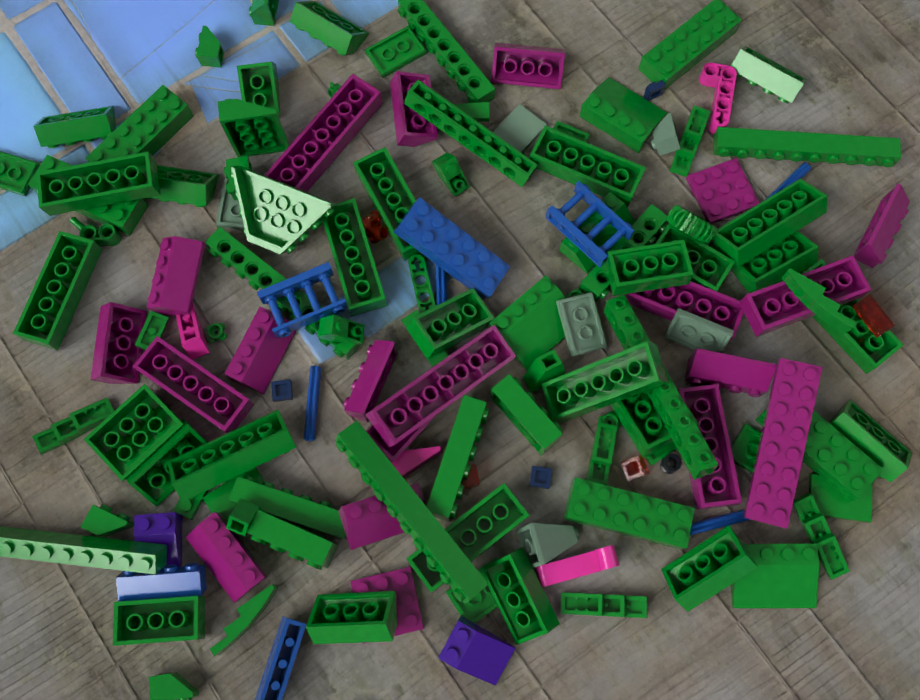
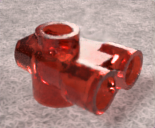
M378 210L371 211L368 216L362 218L364 228H366V236L370 238L371 243H378L381 240H385L388 236L387 227L380 223L381 217Z

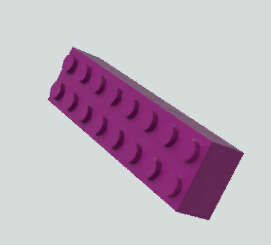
M352 74L264 176L308 192L383 104L381 92Z
M493 325L366 414V417L388 448H390L514 359L516 355L495 325Z
M783 358L777 361L744 508V518L788 529L823 367Z

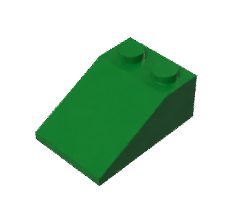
M271 61L237 66L242 100L277 110L280 117L279 80L276 64Z

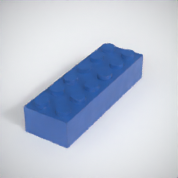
M420 197L413 203L394 230L396 235L467 288H474L483 300L491 297L511 267Z

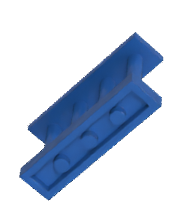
M578 181L574 190L576 194L560 209H556L553 205L547 209L546 219L601 268L606 263L608 257L606 252L623 236L629 241L634 230L630 223L624 222L597 198L587 185ZM581 199L590 205L574 221H569L565 217V214ZM595 211L603 217L589 233L584 234L579 230V226ZM610 223L617 232L601 247L593 243L592 239Z
M329 262L257 291L263 305L269 304L278 325V327L272 329L277 338L287 337L291 332L319 321L320 318L341 314L348 308L345 298L339 300L332 286L330 278L334 274ZM319 281L323 282L332 303L323 308L320 307L312 288L313 284ZM305 289L314 310L304 316L294 295L295 291ZM283 296L288 298L296 318L287 323L284 322L276 302L278 298Z

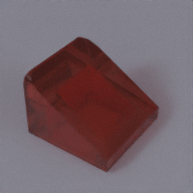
M641 455L621 462L627 481L650 474L646 462Z
M475 464L471 466L465 489L480 485Z

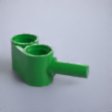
M76 217L70 219V223L80 231V237L93 240L100 247L115 246L121 241V234L111 224L106 223L100 226V228H95L92 225L85 226Z

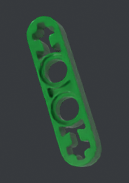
M414 254L409 258L408 264L419 313L426 311L425 307L429 306V309L436 305L424 257ZM415 260L419 262L420 271L418 272L414 264ZM419 276L426 278V282L422 285L417 284L415 281ZM427 293L430 295V299L427 302L421 301L419 299L421 294Z

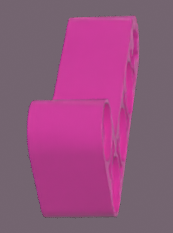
M706 63L699 76V82L704 86L715 88L709 122V131L714 134L717 127H727L729 123L737 73L732 66Z
M611 545L535 568L541 586L545 587L620 566L615 547Z

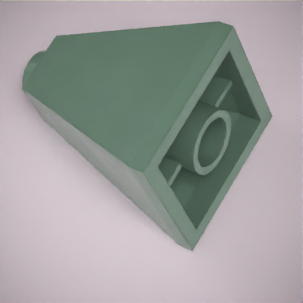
M530 523L516 530L521 547H523L533 568L546 564L579 540L577 529L567 525Z

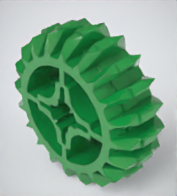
M674 205L669 211V215L666 218L667 221L691 237L703 243H709L715 236L716 227L679 205Z

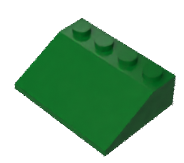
M608 77L582 104L579 117L639 153L652 136V131L668 113Z
M239 99L218 101L219 122L237 157L285 152L290 146L277 110Z
M796 231L742 266L737 267L733 265L731 271L741 285L749 293L782 282L781 277L789 268L801 273L818 262L819 247Z
M546 275L489 323V328L495 325L516 355L515 359L526 370L530 368L537 357L549 352L565 338L556 301L566 298Z
M144 384L88 434L84 441L118 478L124 482L180 430L184 424L152 388Z
M646 391L610 405L643 458L673 442ZM688 408V410H689L691 416L693 417V419H694L696 425L699 426L698 421L696 420V418L694 417V415L692 414V412H691L690 409Z
M744 544L758 568L731 584L732 608H816L819 577L817 544Z

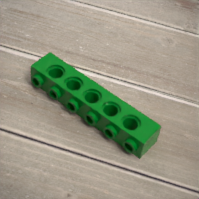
M651 204L632 225L634 230L632 238L628 241L623 236L610 251L652 245L657 239L655 236L658 233L662 234L667 227V215ZM645 226L651 227L652 230H647ZM633 239H638L641 243H635ZM608 257L606 263L601 268L596 265L579 286V289L585 294L593 292L595 302L600 298L603 300L610 292L608 290L611 286ZM598 278H604L606 283L599 282Z

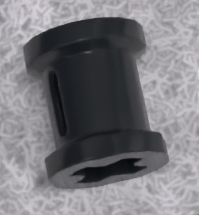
M668 454L661 460V470L667 474H673L680 469L682 465L681 458L677 454ZM668 462H673L674 465H673V466H668L667 463H668Z

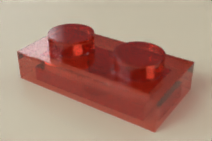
M871 294L852 306L876 338L895 326Z

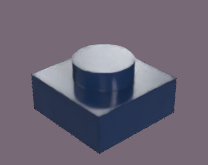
M663 80L650 83L646 87L643 97L650 101L662 96L666 86Z
M290 379L271 382L273 402L293 400L292 381Z
M532 466L529 486L550 489L552 469Z

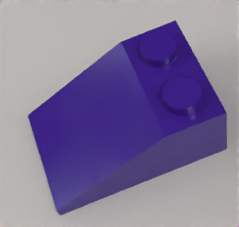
M176 512L134 515V540L137 542L167 545V564L165 566L176 564L177 567L182 566L183 515Z
M461 615L438 658L459 671L496 686L516 647Z

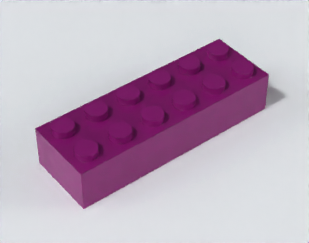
M853 255L802 274L825 287L823 295L840 305L862 298L871 291ZM784 281L747 294L739 302L756 337L816 315L793 294Z
M691 281L687 285L624 294L630 305L672 321L679 308L734 330L727 344L735 337L744 313L739 300Z
M158 336L133 365V368L226 433L235 430L254 406L247 397Z
M718 384L678 389L680 396L698 421V428L718 463L713 473L696 480L693 479L689 472L696 510L735 506L742 503Z

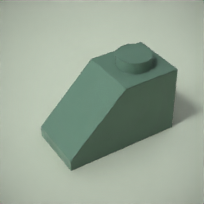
M669 113L652 131L654 139H651L652 147L654 150L657 149L659 156L681 149L672 114Z

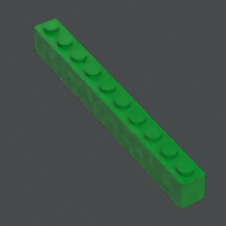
M717 127L713 135V155H719L720 157L736 156L738 158L752 157L756 159L768 158L777 161L784 159L794 162L810 161L811 163L828 162L829 164L846 163L847 165L863 164L865 166L879 165L892 167L901 159L900 138Z
M358 421L338 433L335 440L338 450L347 455L348 461L354 469L357 468L359 470L362 480L367 485L370 484L374 489L376 498L386 504L388 513L393 518L396 517L401 523L400 527L403 532L409 533L413 538L415 547L419 551L422 550L430 566L436 567L440 573L441 580L445 584H449L454 590L453 594L457 600L464 604L469 602L488 585L487 581Z
M0 526L1 557L154 575L167 564V545Z

